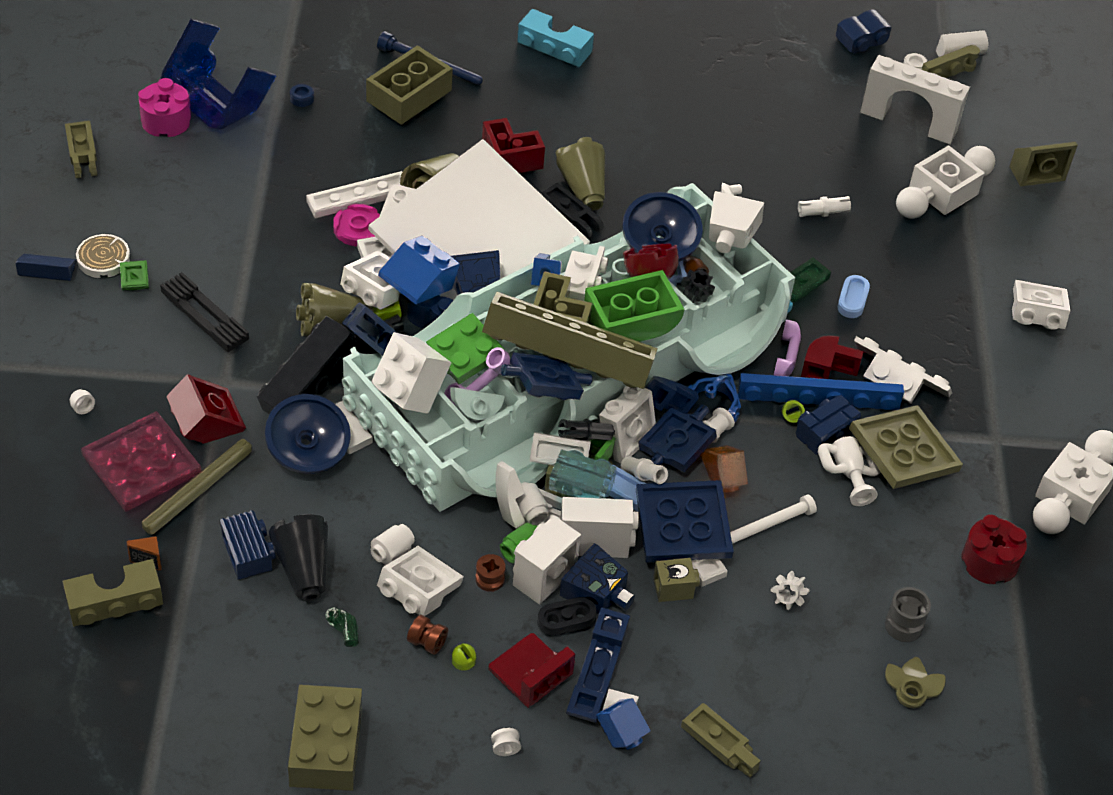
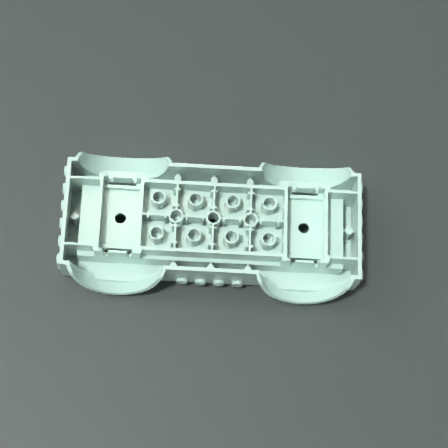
M693 183L685 187H673L667 193L685 199L700 215L703 226L702 238L698 248L691 255L701 259L708 267L709 276H713L710 284L714 285L715 289L713 294L708 296L706 302L701 300L692 303L683 294L684 287L680 285L674 286L670 282L685 309L684 315L679 324L670 332L657 338L641 341V343L658 348L645 386L653 376L663 377L676 382L694 371L723 375L746 367L771 343L781 324L786 321L795 277L753 238L746 248L741 249L732 246L728 253L719 252L715 248L716 242H712L709 239L713 201ZM623 231L594 244H584L577 235L573 237L574 243L550 254V259L562 262L560 275L564 276L572 250L597 256L599 246L605 247L604 257L608 258L606 273H600L602 284L630 278L624 265L623 252L631 248L624 238ZM533 263L474 293L465 292L457 295L449 307L436 320L413 337H417L426 343V341L471 313L484 324L491 301L496 292L533 304L539 288L537 285H531ZM497 340L504 350L508 352L510 360L513 353L543 356L542 353L531 349H521L509 341ZM353 347L350 349L351 354L343 358L344 378L342 379L344 396L342 400L344 406L349 412L353 411L358 417L361 426L372 433L377 445L380 448L384 447L390 454L392 462L406 472L410 483L417 485L422 491L425 500L429 504H433L439 512L472 494L497 497L496 469L497 464L501 461L515 469L520 483H536L546 474L549 465L529 462L534 432L559 436L558 430H570L571 428L558 427L561 419L573 421L590 419L591 422L600 423L599 414L605 409L606 403L616 400L623 393V389L626 386L619 380L602 378L596 372L585 368L577 369L566 362L573 371L591 374L593 379L590 386L581 385L584 391L580 400H561L548 396L534 397L528 394L521 380L517 379V377L498 375L479 392L505 396L502 407L495 415L485 420H471L466 418L444 394L449 385L457 383L449 374H446L427 414L402 409L372 384L371 381L383 357L379 353L362 354ZM489 367L481 370L460 385L466 388L488 370Z

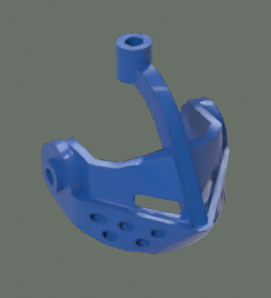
M731 374L700 379L694 385L688 387L698 393L705 391L708 398H714L716 391L727 395L732 401L728 412L734 418V422L737 421L741 405Z

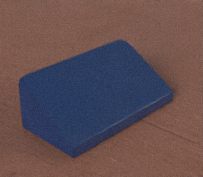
M23 254L17 259L15 264L17 275L71 281L77 261L71 258Z

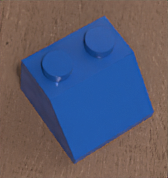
M421 235L403 242L381 268L378 276L413 303L418 304L452 290L460 263L447 252L434 245L428 238Z

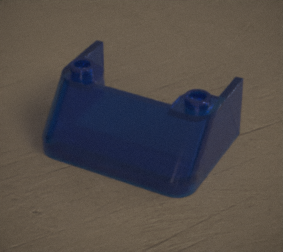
M191 18L161 73V79L169 78L173 83L184 87L189 94L190 110L209 127L224 129L257 111L277 76L271 72L248 67L232 94L211 76L216 67V56L209 50V47L220 28L217 25Z

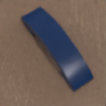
M601 608L566 714L596 723L598 719L596 714L600 713L619 658L630 620L629 615Z

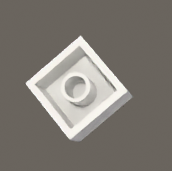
M393 332L371 382L402 409L428 414L451 362L421 339Z
M554 515L546 523H540L533 535L527 541L522 540L514 551L513 586L540 605L561 585L562 577L578 561L581 534Z

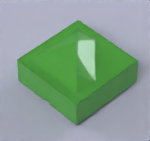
M147 260L120 262L122 291L149 289Z

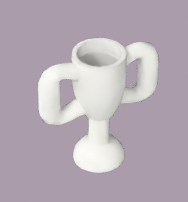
M851 436L843 437L836 440L833 444L824 443L818 447V455L826 471L834 474L843 473L852 480L854 489L850 495L851 504L854 506H864L877 498L876 489L864 483L862 474L877 476L881 472L863 447L859 446L856 438ZM830 453L833 454L836 465L833 463ZM863 455H865L869 467L864 465Z

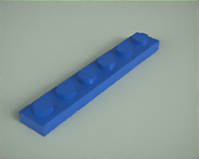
M741 373L737 394L739 399L751 401L759 400L780 403L796 400L802 404L820 405L825 399L832 400L841 395L849 402L850 406L852 405L857 408L899 410L904 395L903 384Z

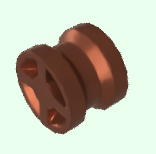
M487 554L479 558L476 563V584L484 591L493 592L499 590L505 582L506 564L500 556Z

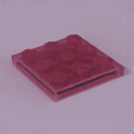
M157 411L81 448L83 457L125 512L201 473L200 464Z

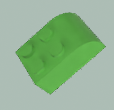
M663 270L585 288L584 301L592 303L590 325L638 342L657 338L670 332L679 324L684 315L685 309Z

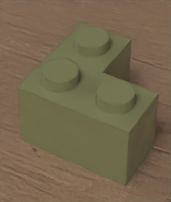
M544 272L533 304L590 324L592 303L569 298L571 277Z

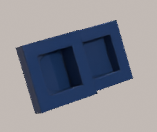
M653 376L644 387L652 391L654 408L660 411L663 408L667 410L673 408L687 414L699 399L698 392L659 376Z

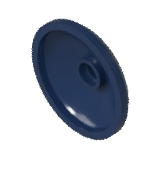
M665 192L645 194L634 200L627 208L622 224L624 238L630 248L635 249V253L639 252V250L643 249L642 246L677 245L678 262L695 252L700 244L703 233L702 221L697 210L685 199Z
M300 394L281 401L269 414L265 426V441L271 455L285 468L302 474H316L333 468L343 459L350 444V426L344 413L333 402L317 395ZM307 439L310 441V444L305 445L301 440Z

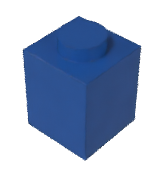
M633 698L620 699L596 714L613 748L626 747L627 750L632 749L643 742L642 736L650 732Z

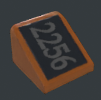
M157 537L127 541L131 563L153 559L156 570H161Z

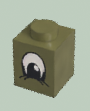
M691 558L656 561L653 580L658 601L693 599L695 587L700 585L698 570L693 569Z

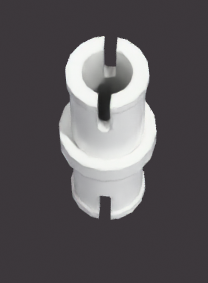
M849 196L831 199L820 197V200L799 201L798 212H801L799 216L822 215V217H826L831 213L850 212L851 202L848 201L850 198Z
M626 456L621 461V469L634 475L638 480H650L657 484H662L667 480V468L656 465L649 459H636L632 456Z

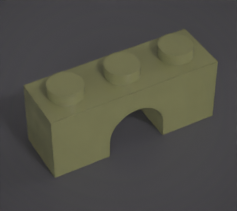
M153 559L123 566L124 582L114 589L100 588L95 583L93 573L63 580L73 627L89 625L95 621L111 617H121L127 613L150 610L155 606L163 605L161 586Z

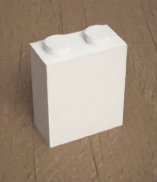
M562 497L560 520L581 534L579 556H583L595 543L611 557L628 558L630 546L635 547V529H638V512H633V500Z

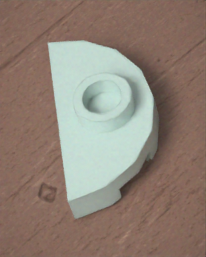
M450 387L452 402L455 403L458 410L466 418L471 420H485L495 415L502 407L505 398L502 395Z

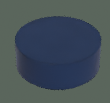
M306 84L293 86L290 89L291 103L298 107L311 105L314 102L313 88Z

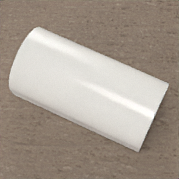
M985 30L944 34L940 37L936 52L940 57L966 46L975 45L980 49L979 55L986 54L988 38Z

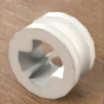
M503 728L495 731L491 737L494 743L493 752L499 756H510L519 752L521 743L518 730Z

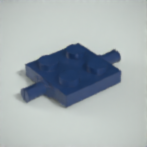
M513 353L510 360L511 365L503 364L501 367L502 376L517 377V379L521 380L528 394L534 397L548 396L561 400H580L584 391L581 385L590 386L593 379L591 374L577 373L565 361L547 356Z
M700 405L690 415L670 408L638 442L639 450L653 456L651 461L656 465L665 463L685 472L717 437L716 429L704 424L702 421L709 414V409L707 406Z

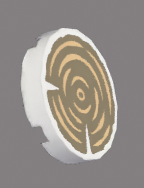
M109 234L89 237L78 246L76 252L79 269L86 275L94 278H101L100 275L115 276L120 273V262L130 261V251L127 243L122 238Z

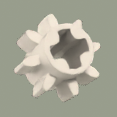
M793 571L788 574L786 579L779 575L776 581L780 585L771 588V592L776 593L777 596L775 603L782 602L786 604L787 610L793 606L794 602L801 606L805 602L801 595H807L810 592V589L804 588L803 582L805 577L800 579L794 577ZM788 585H790L792 591H795L793 595H790V590L785 589Z

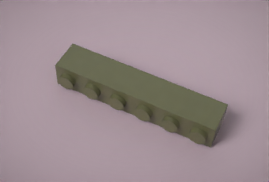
M496 292L491 301L482 329L483 333L488 334L495 340L509 341L521 349H531L542 353L543 356L557 358L568 362L574 368H585L596 372L602 378L619 380L631 388L638 387L644 389L658 348L500 292Z

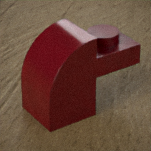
M838 336L817 338L808 347L801 377L828 379L831 370L857 376L864 351L838 345Z

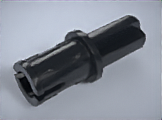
M561 419L558 427H571L570 430H558L561 438L570 437L581 438L586 441L590 439L610 441L613 439V435H615L612 424L591 422L590 419H584L583 421Z

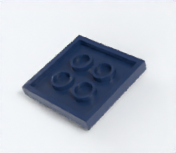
M721 480L636 484V498L645 562L684 558L707 560L733 557L734 551Z

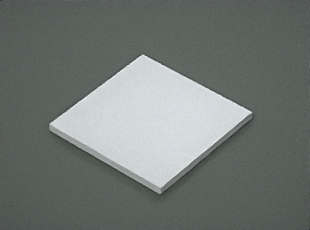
M484 139L368 226V230L392 254L397 251L403 242L421 235L428 238L434 245L447 252L450 256L499 250L500 279L534 263V257L539 253L550 255L574 243L573 237L577 235L584 244L590 243L574 225ZM454 286L452 290L442 293L440 296L454 300L457 297Z

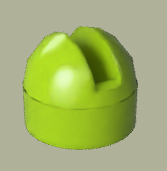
M796 400L787 401L782 407L783 417L791 423H796L798 418L805 412L803 405ZM798 406L799 410L786 414V410Z
M462 643L456 646L452 652V664L459 670L471 669L476 663V652L470 644Z

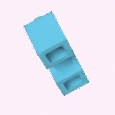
M531 9L518 25L517 42L580 67L592 53L594 33L574 25L566 32L552 31L553 17Z

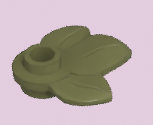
M918 657L910 659L902 668L888 664L885 671L886 681L896 690L897 699L902 705L909 708H918L925 703L927 698L939 696L946 682L945 675L943 674L927 675L925 667Z

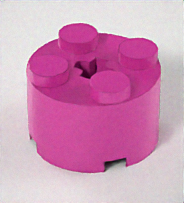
M162 78L158 83L151 84L139 91L141 122L146 132L158 137L159 134H167L168 137H174L188 129L191 119L189 94L184 87L173 83L169 78Z

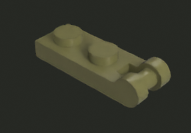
M975 45L966 46L923 63L921 70L944 78L957 75L963 71L973 72L977 64L975 59L979 57L980 49Z

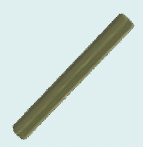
M240 439L142 521L144 531L150 535L156 533L252 452V445L245 439Z

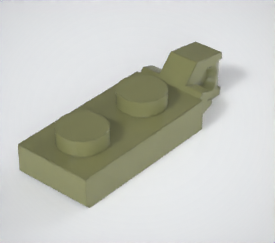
M702 703L682 721L681 727L732 769L738 767L741 772L750 778L759 770L761 760L752 754L753 749L748 744L749 740L705 703Z

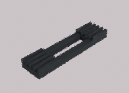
M182 272L179 273L180 276L176 275L175 279L171 278L170 282L166 281L165 285L163 283L160 284L161 292L227 352L249 340V332L233 317H229ZM191 298L196 300L221 323L220 327L212 325L187 301Z

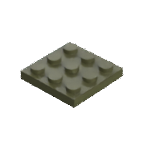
M918 405L852 421L849 427L852 434L893 489L956 473L963 466V463Z

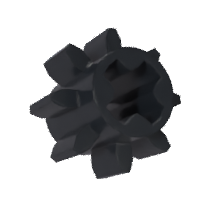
M703 269L695 272L689 270L687 276L683 277L680 286L685 288L683 294L692 303L701 300L706 302L708 296L712 295L715 286L710 284L713 276H709Z

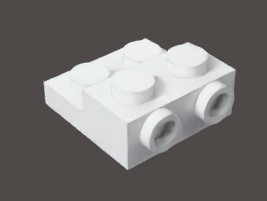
M380 251L344 266L340 285H342L347 293H353L361 297L368 306L381 310L397 302L400 293L378 276L381 268L390 259V257Z
M1015 280L1013 288L1014 302L1012 306L1013 320H1017V322L1025 325L1032 323L1043 325L1045 328L1052 330L1066 328L1070 313L1067 289Z
M625 386L623 393L616 400L607 402L605 409L599 414L600 423L612 424L615 430V435H613L616 438L613 449L614 461L621 463L624 457L634 455L639 450L638 442L656 424L651 390Z
M416 546L382 568L377 586L380 587V591L384 596L394 597L403 603L407 612L426 616L441 606L445 595L461 586L464 576L421 547Z

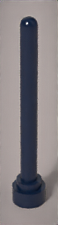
M386 31L382 32L377 42V49L386 53L396 51L405 54L413 49L397 42L394 35ZM441 60L453 68L452 75L476 85L482 84L483 78Z

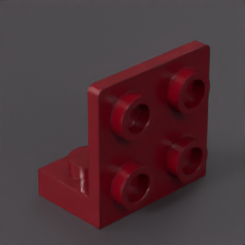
M530 633L492 661L488 669L529 708L573 674L576 654L568 646L559 653L553 652L534 633Z

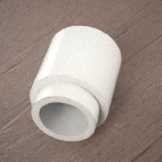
M523 482L521 485L525 493L516 498V502L525 522L538 526L549 518V506L535 483Z
M404 524L399 526L393 525L371 541V554L377 562L387 565L411 549V545L415 542L414 535Z

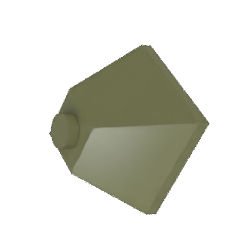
M1076 142L1017 148L1014 151L1010 168L1020 187L1065 181L1078 145Z

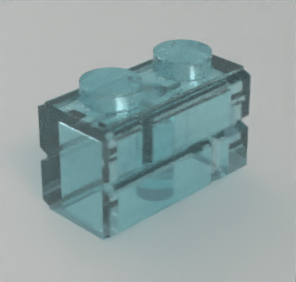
M561 449L550 474L549 489L572 497L608 499L615 481L616 467L612 466L605 459L594 460L585 457L577 450L566 451Z

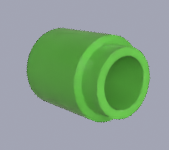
M526 522L503 538V542L500 544V551L510 563L515 562L514 551L517 545L522 540L527 541L533 535L537 525Z

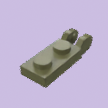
M90 121L65 124L70 160L74 166L75 178H81L82 175L79 163L89 162L91 176H97L95 163L97 158Z

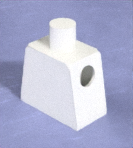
M715 191L709 239L712 242H716L715 248L719 252L728 253L732 246L741 249L746 248L762 223L764 202Z

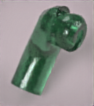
M337 607L329 608L326 611L325 618L332 627L343 633L344 645L347 647L358 645L359 637L355 617Z

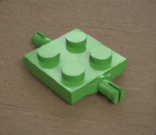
M473 313L426 341L427 345L451 362L447 374L451 375L458 385L488 367L486 358L492 349L500 347L504 350L497 340L482 332L484 324Z

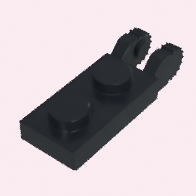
M559 183L540 193L587 239L592 236L591 228L596 232L603 229L604 224L600 217Z

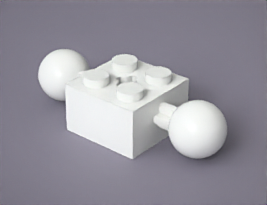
M948 145L918 163L914 167L909 187L903 189L897 196L896 206L899 213L906 218L915 219L926 212L930 203L946 215L977 196L984 176L990 174L994 169L995 156L993 152L985 146H975L969 149L963 157Z
M1099 430L1092 433L1086 440L1085 450L1069 442L1043 475L1035 495L1042 501L1035 506L1033 511V521L1040 531L1047 534L1060 533L1068 526L1070 517L1085 525L1113 485V466L1110 465L1113 463L1112 432Z

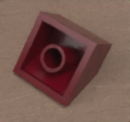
M187 374L166 396L171 406V412L176 417L180 426L181 434L189 440L208 443L241 433L246 429L228 388Z

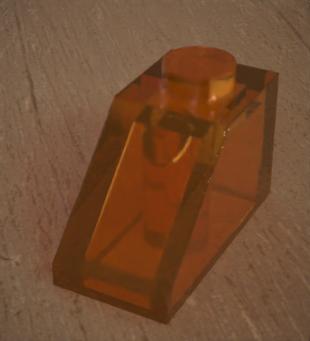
M724 445L707 448L701 454L710 480H721L723 492L738 491L739 486L748 484L743 450Z

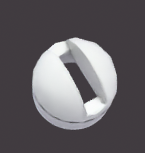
M79 389L71 394L70 404L78 414H86L93 409L95 399L88 391Z

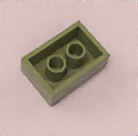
M417 45L366 79V101L402 125L452 91L453 68Z
M299 685L288 763L289 787L353 791L362 715V689Z

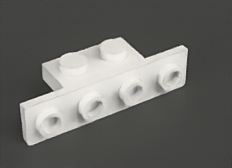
M856 336L854 340L856 347L874 357L863 375L864 379L875 383L903 384L904 395L902 399L910 404L923 384L947 397H950L952 394L951 387L948 386L949 382L938 375H935L933 378L926 374V370L914 362L909 365L901 360L902 357L892 350L885 352L879 349V344L870 338L865 337L862 340Z

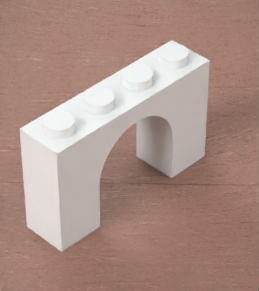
M878 55L870 69L861 113L883 120L891 106L894 93L898 91L915 92L929 102L933 111L928 137L951 144L958 131L970 87Z

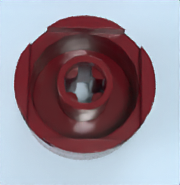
M995 515L984 516L982 520L976 522L970 529L962 551V562L964 560L967 572L976 580L986 584H996L997 581L1005 580V582L1012 580L1017 574L1026 552V532L1013 523L1000 519Z

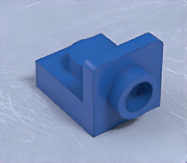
M539 253L534 257L531 285L539 286L544 272L560 275L562 262L550 259L549 254Z

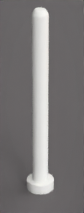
M807 494L802 496L800 502L730 532L732 544L800 514L811 515L816 513L817 508L814 499Z

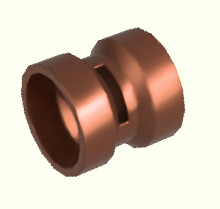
M420 614L409 629L407 641L416 646L422 645L425 647V651L435 655L446 641L448 628L441 624L434 625L429 618Z

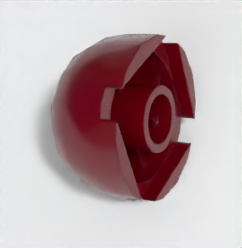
M653 244L642 246L643 249L635 253L634 248L623 252L624 265L630 278L663 270L666 277L670 279L678 267L679 255L677 245Z

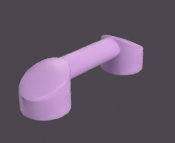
M786 319L782 340L788 341L789 346L786 359L777 358L774 376H790L795 368L801 341V332L796 321Z
M500 347L492 349L486 358L488 370L466 388L460 384L458 385V383L449 385L444 394L452 402L450 387L480 391L498 375H501L503 364L510 365L508 352Z

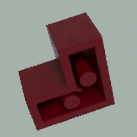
M507 118L483 122L482 139L518 173L544 169L545 145L538 130L514 134Z

